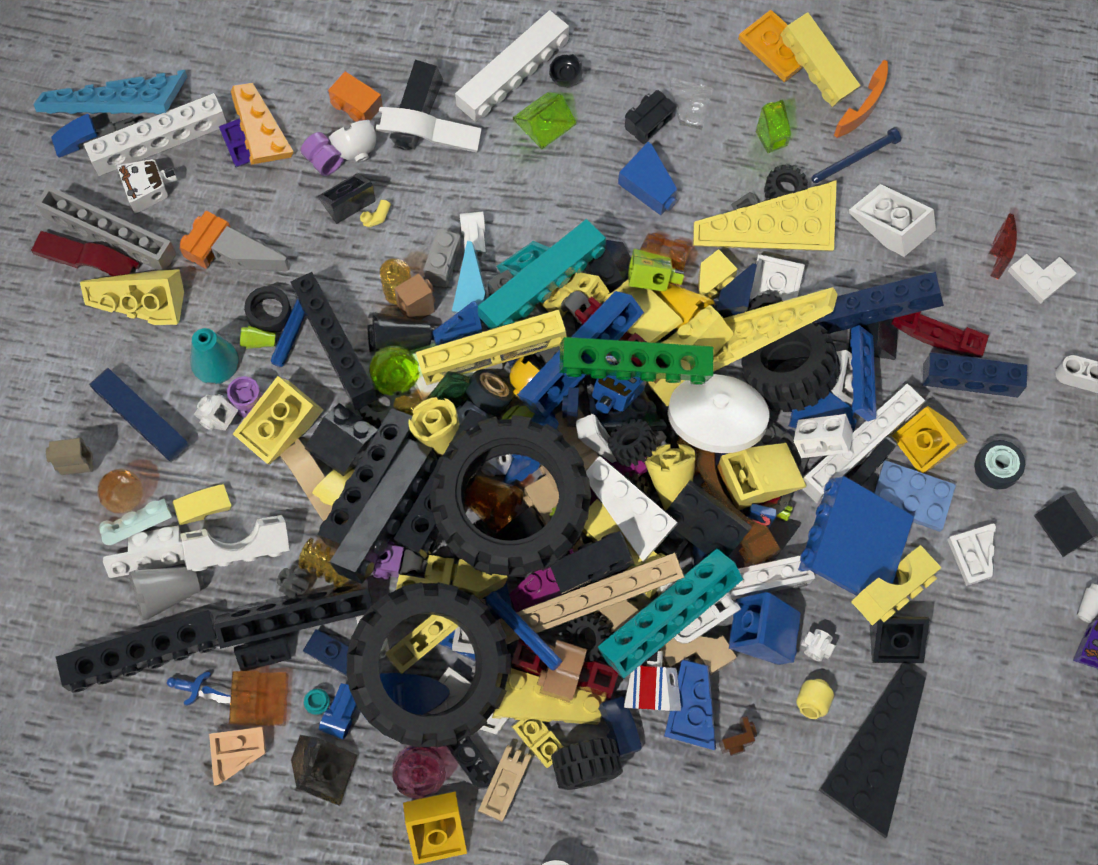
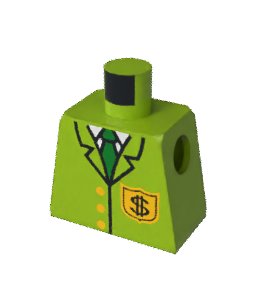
M633 248L628 269L629 286L666 291L669 282L682 285L684 271L672 268L669 257Z

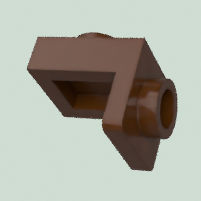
M747 716L739 720L743 734L723 739L719 743L722 754L729 752L730 756L743 753L745 752L744 747L751 746L755 742L754 737H757V731L752 721L749 722Z

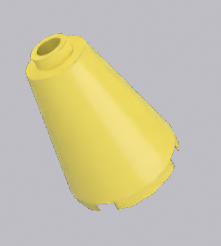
M435 397L422 401L412 411L414 415L411 421L409 419L408 424L411 433L426 446L432 447L435 454L442 457L460 425L454 404L448 399L438 400Z
M670 444L657 447L656 451H651L653 454L651 457L647 456L645 465L664 511L668 509L689 480L693 481L696 456L695 450L690 446L678 444L679 448L671 449Z

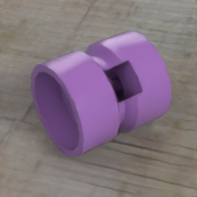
M322 132L312 134L301 146V154L313 163L315 169L323 176L334 173L344 161L343 158L338 156L342 153L331 145L330 140Z
M246 376L234 379L227 389V396L231 404L238 409L236 414L243 418L248 415L262 397L256 381Z

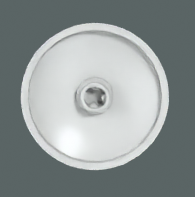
M713 374V377L702 385H694L687 380L681 383L671 395L668 416L675 432L689 444L710 452L734 453L748 449L761 440L768 426L769 409L762 395L755 388H752L751 385L734 377Z

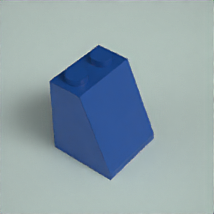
M768 592L736 599L741 610L733 615L729 649L777 665L794 663L797 653L796 645L800 629L801 612Z

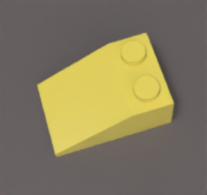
M627 280L615 290L632 295L644 312L627 330L628 333L634 334L636 332L645 341L656 343L683 323L682 319L651 289L631 287ZM614 291L612 293H609L603 299L601 305L614 293Z
M277 376L233 435L270 465L312 426L323 409L289 380Z

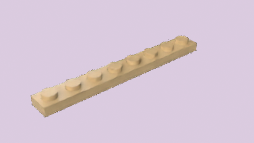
M673 553L517 612V614L535 633H539L685 577L677 555ZM502 618L498 619L507 637L505 639L506 645L518 641L520 637Z

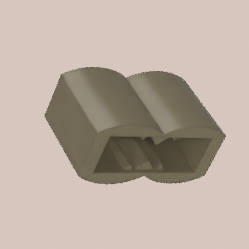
M82 438L49 441V447L46 448V459L48 463H52L55 471L58 470L61 475L93 472V454Z

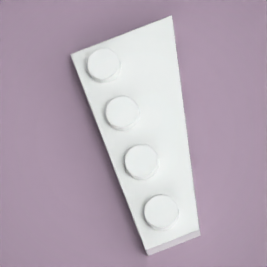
M599 456L586 471L590 486L641 560L645 562L678 523Z

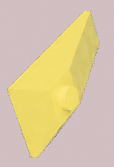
M157 270L83 280L80 282L85 305L108 312H120L133 319L136 317L144 319L153 325H175L180 321L184 297L180 270Z

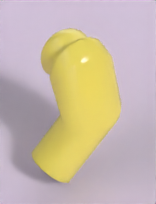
M380 200L376 212H363L360 215V221L366 227H373L383 223L391 204L386 200Z

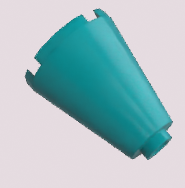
M209 328L197 330L192 336L190 366L195 377L204 383L221 384L229 380L237 371L239 356L235 347Z

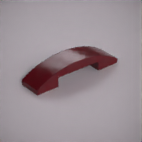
M921 312L896 317L892 320V324L896 328L923 343L965 356L982 358L989 337L987 334L968 327L964 330L924 316Z

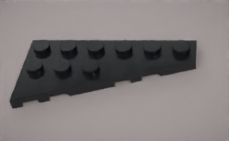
M905 663L901 665L819 788L820 792L884 838L888 836L926 680L923 675Z

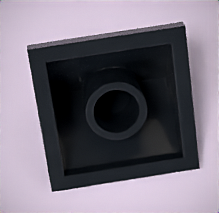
M357 173L318 195L320 202L336 224L376 201L372 182Z
M893 318L861 326L873 335L874 357L896 359L898 328L892 324ZM849 329L848 351L852 354V347L850 344V340L852 339L851 329Z
M1076 491L1063 495L1034 515L1062 557L1098 537V522Z
M891 616L886 622L880 619L873 626L870 624L872 662L924 663L929 617Z

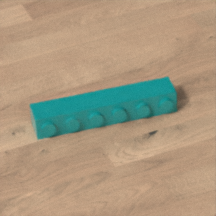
M585 219L478 305V316L491 330L515 323L519 318L528 316L535 305L539 302H545L551 296L552 291L557 287L562 288L565 286L573 274L582 272L589 261L593 258L598 259L604 253L606 237Z

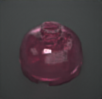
M407 745L394 758L392 778L401 794L409 798L422 799L426 798V795L433 791L436 793L443 785L446 770L443 758L436 748H419Z

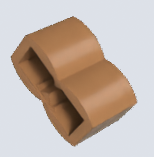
M556 640L554 645H549V647L562 660V663L555 670H551L548 666L546 671L541 670L537 685L541 686V694L570 702L577 687L587 650Z

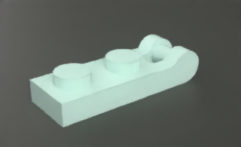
M165 499L152 501L144 508L135 512H128L114 522L103 521L99 525L102 542L106 545H113L171 518L172 516Z

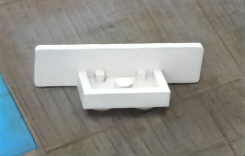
M179 525L139 532L128 537V552L103 557V564L108 577L114 578L129 575V572L134 570L159 569L185 564Z

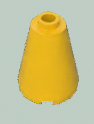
M668 283L666 291L652 290L682 319L683 323L675 328L676 331L697 316L701 310L709 305H715V302L709 297Z

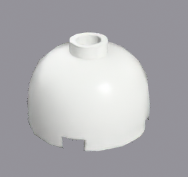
M362 120L352 123L351 127L346 130L342 127L329 136L331 145L342 153L338 156L346 160L355 159L358 163L369 158L368 153L376 145V133L370 120Z

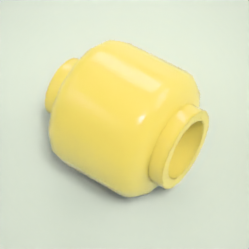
M822 679L807 680L802 684L796 704L800 712L810 719L824 717L829 712L834 699V692L829 687V684Z

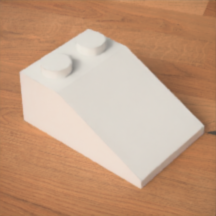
M881 184L849 209V213L886 248L903 257L936 231L934 209Z

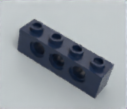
M930 352L923 363L922 386L1018 398L1027 387V365Z

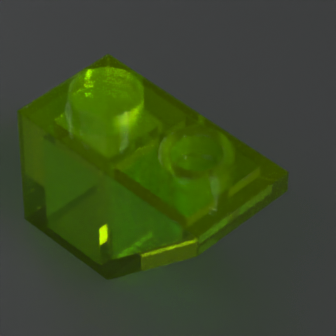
M783 100L775 103L769 102L761 109L756 134L767 153L786 147L789 144L791 130Z

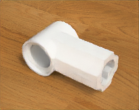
M483 211L461 213L460 222L461 232L464 235V247L466 248L467 241H471L475 246L477 258L480 259L486 255Z

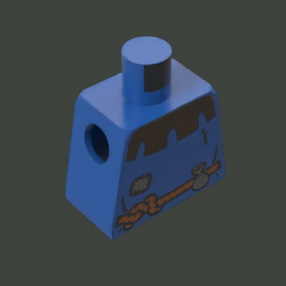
M606 356V360L610 365H617V360L613 356ZM606 376L604 379H597L592 393L593 398L598 400L596 403L597 410L602 413H608L611 408L624 411L645 389L647 382L641 381L639 377H631L630 380H618L616 376Z

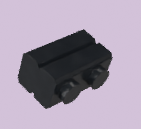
M659 90L652 94L648 93L643 97L636 109L632 107L626 113L625 129L631 135H634L638 141L645 144L675 117L677 106Z

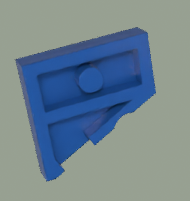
M476 301L468 304L433 331L435 346L482 333Z

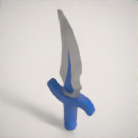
M210 672L199 675L194 682L179 678L176 680L174 677H170L167 680L169 687L192 692L190 698L184 701L186 706L193 704L198 696L203 697L205 700L213 699L225 704L248 703L264 697L262 693L236 691L219 684H203L207 678L211 677Z

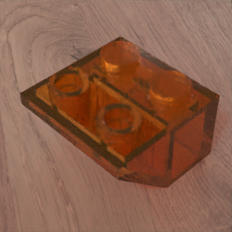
M648 233L640 250L669 257L672 268L685 272L693 246L688 245V242L681 239L673 241L665 238L660 233Z

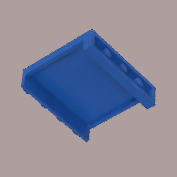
M845 476L829 479L824 487V496L821 504L816 510L814 525L808 533L809 539L806 548L800 556L801 562L798 570L800 572L810 570L856 596L878 578L893 584L914 516Z

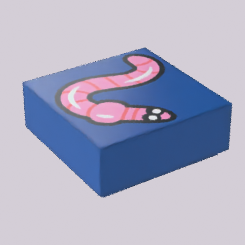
M752 504L744 517V521L750 526L768 530L776 517V509Z

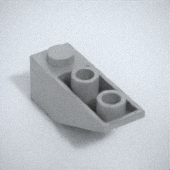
M226 226L211 247L215 259L234 269L288 271L290 269L287 256L277 249L273 251L261 240H253L247 237L246 233L238 228L234 230Z

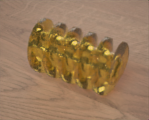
M392 258L386 260L381 265L380 278L386 300L391 304L397 305L394 288L410 279L411 274L409 266L403 260Z
M310 537L300 553L299 567L302 569L307 568L311 574L316 573L318 578L325 577V581L328 583L333 582L335 587L343 586L348 581V578L337 574L330 563L333 555L330 556L331 548L327 547L324 551H321L323 544L321 542L313 547L314 539Z

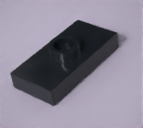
M285 634L234 647V653L241 673L292 659Z

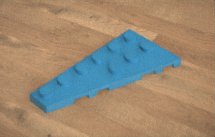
M178 70V75L167 77L165 73H160L148 80H144L143 77H134L106 82V86L94 88V84L85 85V88L78 91L66 88L42 92L35 101L34 107L36 112H46L48 114L56 112H67L69 114L77 112H89L90 114L99 112H110L111 114L166 113L186 81L187 74L186 70Z

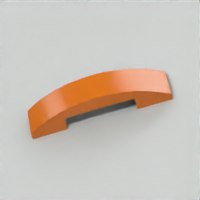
M883 60L872 75L868 88L873 91L858 112L849 107L841 118L834 133L835 137L838 138L850 133L860 126L873 112L887 79L888 61Z

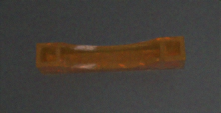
M678 435L677 445L684 444L695 450L694 475L700 474L704 481L701 484L702 489L752 526L748 534L739 543L742 547L739 553L746 564L750 562L754 566L780 553V548L768 527L756 523L743 515L724 494L716 474L715 452L697 448Z

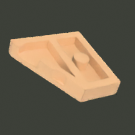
M264 727L209 734L214 785H220L266 754Z

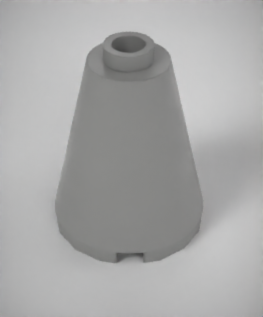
M186 567L145 569L129 572L131 588L134 591L135 603L142 621L148 620L200 592V586L204 585L201 572L192 571V569L187 570Z

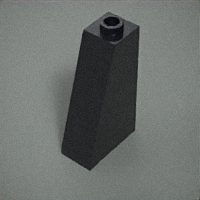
M415 59L399 108L430 114L443 82V78L436 65ZM391 132L390 139L395 144L394 146L402 150H408V148L415 150L420 138L419 136L402 132Z

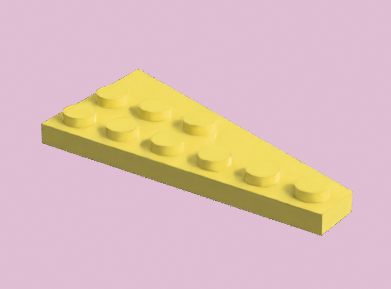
M836 181L695 221L693 224V246L834 251Z
M832 287L723 318L734 335L713 356V372L833 312L838 295Z

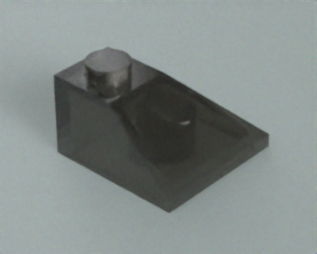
M300 735L291 758L296 789L340 806L358 755L320 738Z

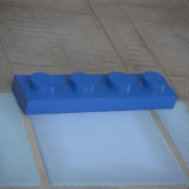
M858 325L851 328L852 339L850 340L852 347L851 366L853 370V380L851 382L853 388L852 407L856 414L866 421L876 419L873 335Z

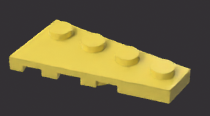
M511 668V674H508L505 687L507 692L499 709H495L492 718L496 719L504 717L514 718V720L537 719L545 722L554 720L564 721L565 723L598 725L602 716L598 708L601 703L605 702L606 698L577 688L570 702L540 693L541 686L537 685L538 676Z

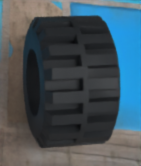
M597 738L574 743L558 749L551 755L559 789L573 790L589 787L615 779L623 773L616 741L611 738Z

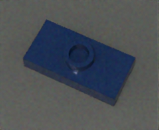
M315 629L303 649V653L347 676V652L349 647Z

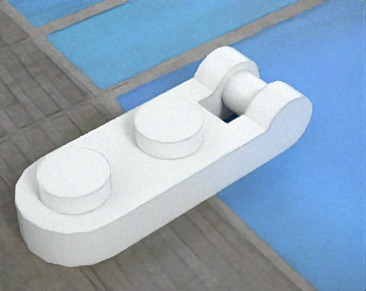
M729 591L715 603L717 604L721 601L726 608L720 613L715 604L712 605L677 634L674 639L681 644H688L740 611L741 608L737 602H733L729 596L731 594Z

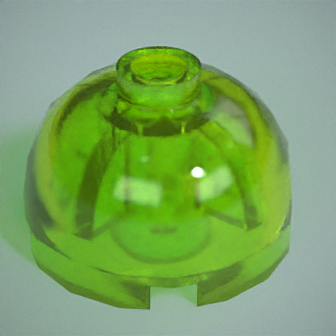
M397 345L386 346L377 351L371 359L369 373L374 386L386 395H394L393 392L400 390L402 393L408 391L415 385L420 374L418 371L419 363L415 356L406 348Z

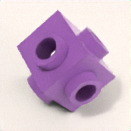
M389 541L385 553L378 558L374 565L373 576L380 579H388L389 576L398 578L404 555V547L395 546V543Z

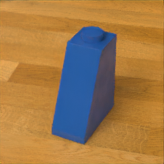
M647 142L619 172L618 184L656 213L662 215L666 209L669 211L677 201V188L653 145Z
M829 392L825 399H819L818 404L813 407L809 405L805 407V410L801 411L793 409L788 427L796 428L798 420L846 414L854 432L857 419L853 418L854 410L851 406Z

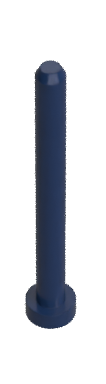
M894 127L887 131L886 136L814 174L811 177L812 182L818 183L890 143L897 144L901 142L899 131Z

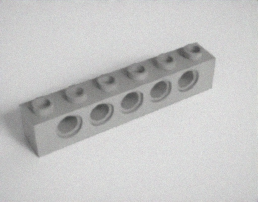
M50 186L46 187L35 203L43 218L156 270H167L176 256L171 241Z

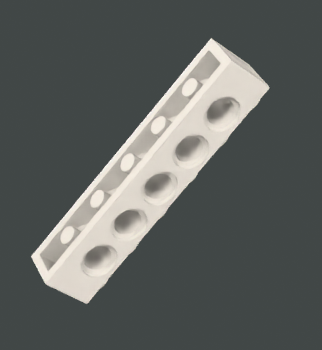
M213 93L169 110L166 113L84 143V146L98 176L116 170L118 165L134 163L218 130L219 126L226 124V120L220 104Z

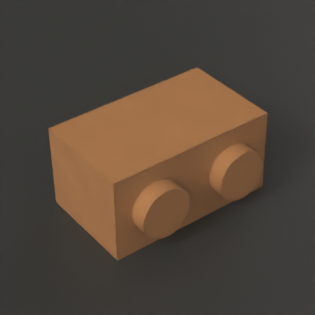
M419 273L394 288L398 309L404 317L422 320L435 312V298L432 294L434 288L429 280H423Z

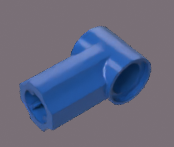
M341 683L330 709L328 708L325 711L319 725V731L341 740L346 738L353 720L351 717L357 706L350 693L348 684Z

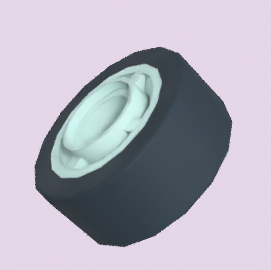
M994 440L986 444L976 456L974 463L975 473L979 480L987 487L997 490L1007 489L1014 485L1023 475L1026 466L1021 450L1013 443L1005 440ZM995 461L1001 462L1004 468H999Z

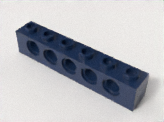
M932 272L837 296L833 312L814 322L823 326L827 333L830 334L851 329L858 325L863 326L944 306L937 274Z

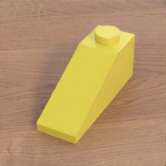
M431 615L384 655L396 670L402 674L459 626L444 617Z

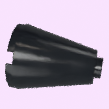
M370 312L368 318H373L372 324L367 325L369 352L374 351L375 353L371 357L373 361L429 346L431 340H434V326H430L428 321L378 312Z

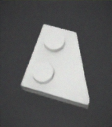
M994 523L951 536L947 539L966 586L990 579L993 575V535L996 529Z

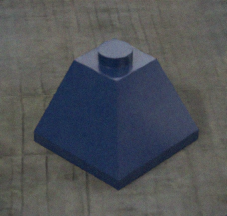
M752 263L721 289L719 298L714 297L715 305H712V307L722 318L747 312L757 264Z

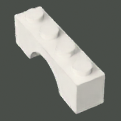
M282 515L257 519L251 534L237 543L219 542L206 529L180 533L187 570L192 569V571H202L207 569V566L217 564L218 566H228L233 561L238 560L254 561L259 556L269 555L270 557H276L286 551H290L286 523Z

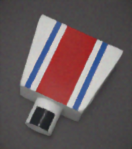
M657 651L648 658L647 666H639L631 672L624 708L681 711L676 668L662 667L663 651Z

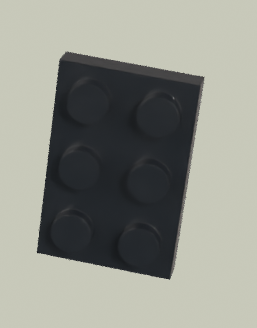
M689 480L665 511L678 523L674 530L707 555L718 549L728 557L752 528V526L691 480Z

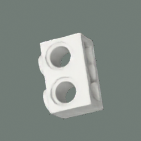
M846 414L801 419L797 423L794 443L801 458L849 453L853 430Z

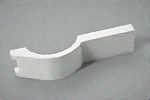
M380 107L379 109L382 117L380 125H376V131L408 133L423 137L435 144L477 152L482 128L437 119L426 113L410 109Z

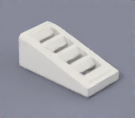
M591 414L577 420L578 438L610 462L617 461L608 447V438L611 437L597 417Z

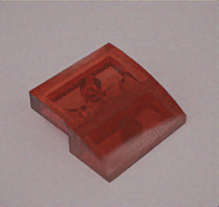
M1008 214L998 230L989 254L997 257L990 275L996 279H1000L1015 252L1017 227L1014 214Z

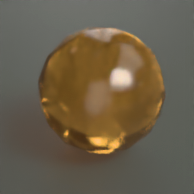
M116 469L106 473L101 478L97 488V496L100 503L107 510L113 513H125L133 510L140 503L143 496V486L140 479L133 472L126 469Z

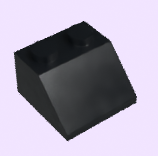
M606 240L604 253L598 259L593 258L589 261L585 271L587 274L599 276L609 290V293H612L628 280L631 257L623 242Z
M338 403L323 417L307 442L305 450L342 476H345L357 464L358 460L363 457L369 447L371 438L376 435L378 429Z

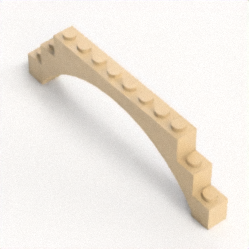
M578 407V420H579V419H581V418H584L585 416L583 415V413L581 412L580 408ZM563 411L555 414V419L559 423L556 430L563 434V438L570 445H573L580 441L577 428L567 427V419L562 418ZM540 464L538 469L540 470L542 475H544L546 473L543 470L542 465ZM547 475L525 487V497H523L528 508L533 507L544 525L550 521L549 514L552 512V508L557 506L559 492L555 491ZM582 537L579 538L573 547V552L578 551L577 548L584 545ZM627 600L595 611L594 614L600 613L602 614L601 617H607L608 621L606 624L612 623L613 625L610 628V632H616L640 611ZM700 636L688 644H681L672 638L658 650L663 651L662 667L674 668L681 664L683 659L687 660L695 656L694 662L709 666L710 676L733 663L737 658L734 652L729 649V644L724 636L718 639Z

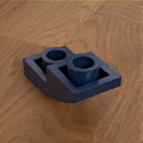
M623 697L603 702L598 708L610 729L606 736L616 741L619 757L638 752L642 749L629 708H624L625 700Z

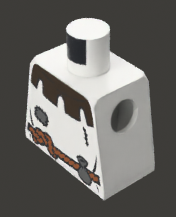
M153 159L117 166L127 198L135 214L166 199L168 194L165 184L177 181L173 167L159 171Z

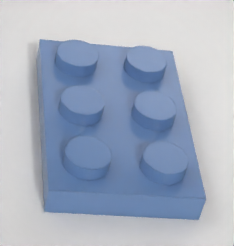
M885 460L880 470L874 494L913 515V523L941 532L956 485Z

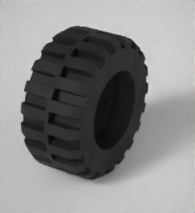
M814 321L741 359L742 371L747 383L752 388H755L762 395L767 406L775 411L782 409L783 412H792L793 409H797V411L805 410V407L809 405L813 407L818 404L819 399H825L829 395V389L833 390L837 383L836 379L840 375V361L832 338L823 326L818 325ZM795 357L808 358L802 366L793 371L785 373L774 372L778 365L788 359Z

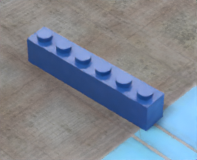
M614 291L572 338L619 340L644 312L632 295ZM560 350L517 394L530 412L545 418L563 400V396L568 395L569 387L574 388L586 375L581 374V377H568L566 373H559ZM581 355L584 363L592 364V358L589 355Z

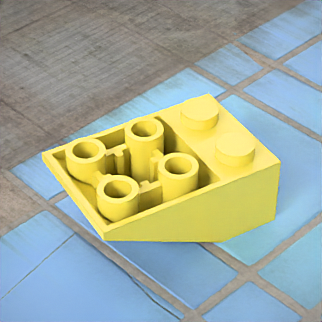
M787 443L750 447L739 452L728 453L721 456L718 464L719 472L737 511L748 508L752 504H759L806 488V484Z

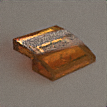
M232 671L229 724L286 726L289 674L286 672Z

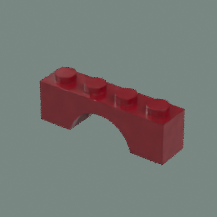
M519 638L511 663L512 669L539 677L541 670L546 671L547 665ZM583 662L576 688L611 700L618 673L612 667L604 664Z

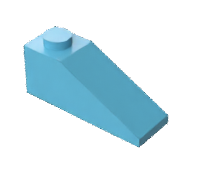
M467 241L452 307L454 314L473 301H476L478 306L487 299L475 246L471 241Z

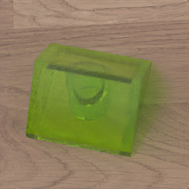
M550 92L545 93L513 116V120L541 150L576 125V120L563 95Z

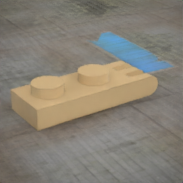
M507 745L478 810V812L502 823L532 755L527 753L523 763L519 762L522 751L517 749L514 757L510 758L509 755L512 752V746Z

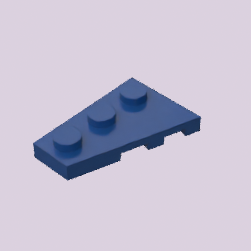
M683 659L678 675L681 711H670L664 737L716 750L709 666Z

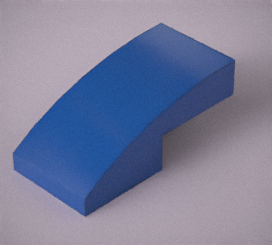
M87 113L60 128L51 138L56 154L60 158L80 150V143L98 136L93 120Z

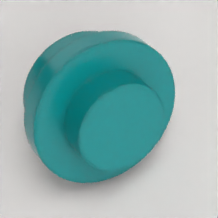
M312 689L304 697V707L312 715H321L330 706L329 695L322 689Z

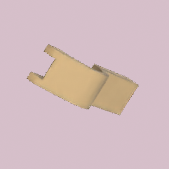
M297 439L295 444L288 447L280 457L293 473L322 521H324L330 514L332 506L323 503L312 492L325 476L310 453L305 450L301 441Z

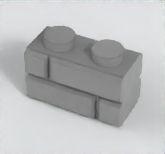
M437 229L423 269L424 280L428 279L431 284L441 287L448 286L457 255L461 248L460 235Z

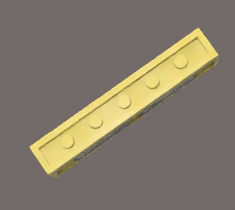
M556 310L418 351L416 354L426 385H430L560 346L563 338L567 336L560 312Z

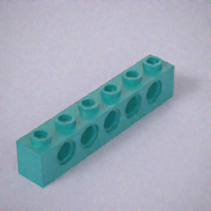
M716 549L685 574V578L674 583L602 642L598 649L606 662L623 679L744 580L736 564Z

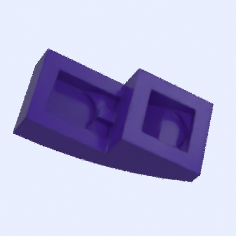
M240 119L219 126L235 167L250 163L249 149H246V138L244 131H241Z

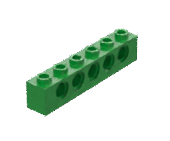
M564 337L560 343L559 373H566L568 377H581V374H588L595 379L616 376L618 380H630L631 377H639L644 382L666 379L667 383H680L681 380H687L691 384L702 385L713 377V347ZM581 355H589L592 358V364L584 363ZM606 356H613L617 360V365H610L606 360ZM631 358H638L641 361L642 366H634L631 362ZM656 359H662L666 363V368L658 367ZM681 360L687 361L691 369L685 370L681 366Z

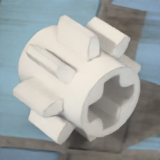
M816 629L814 633L808 632L801 644L806 647L804 653L816 661H822L823 657L829 659L836 647L831 644L833 637L819 629Z

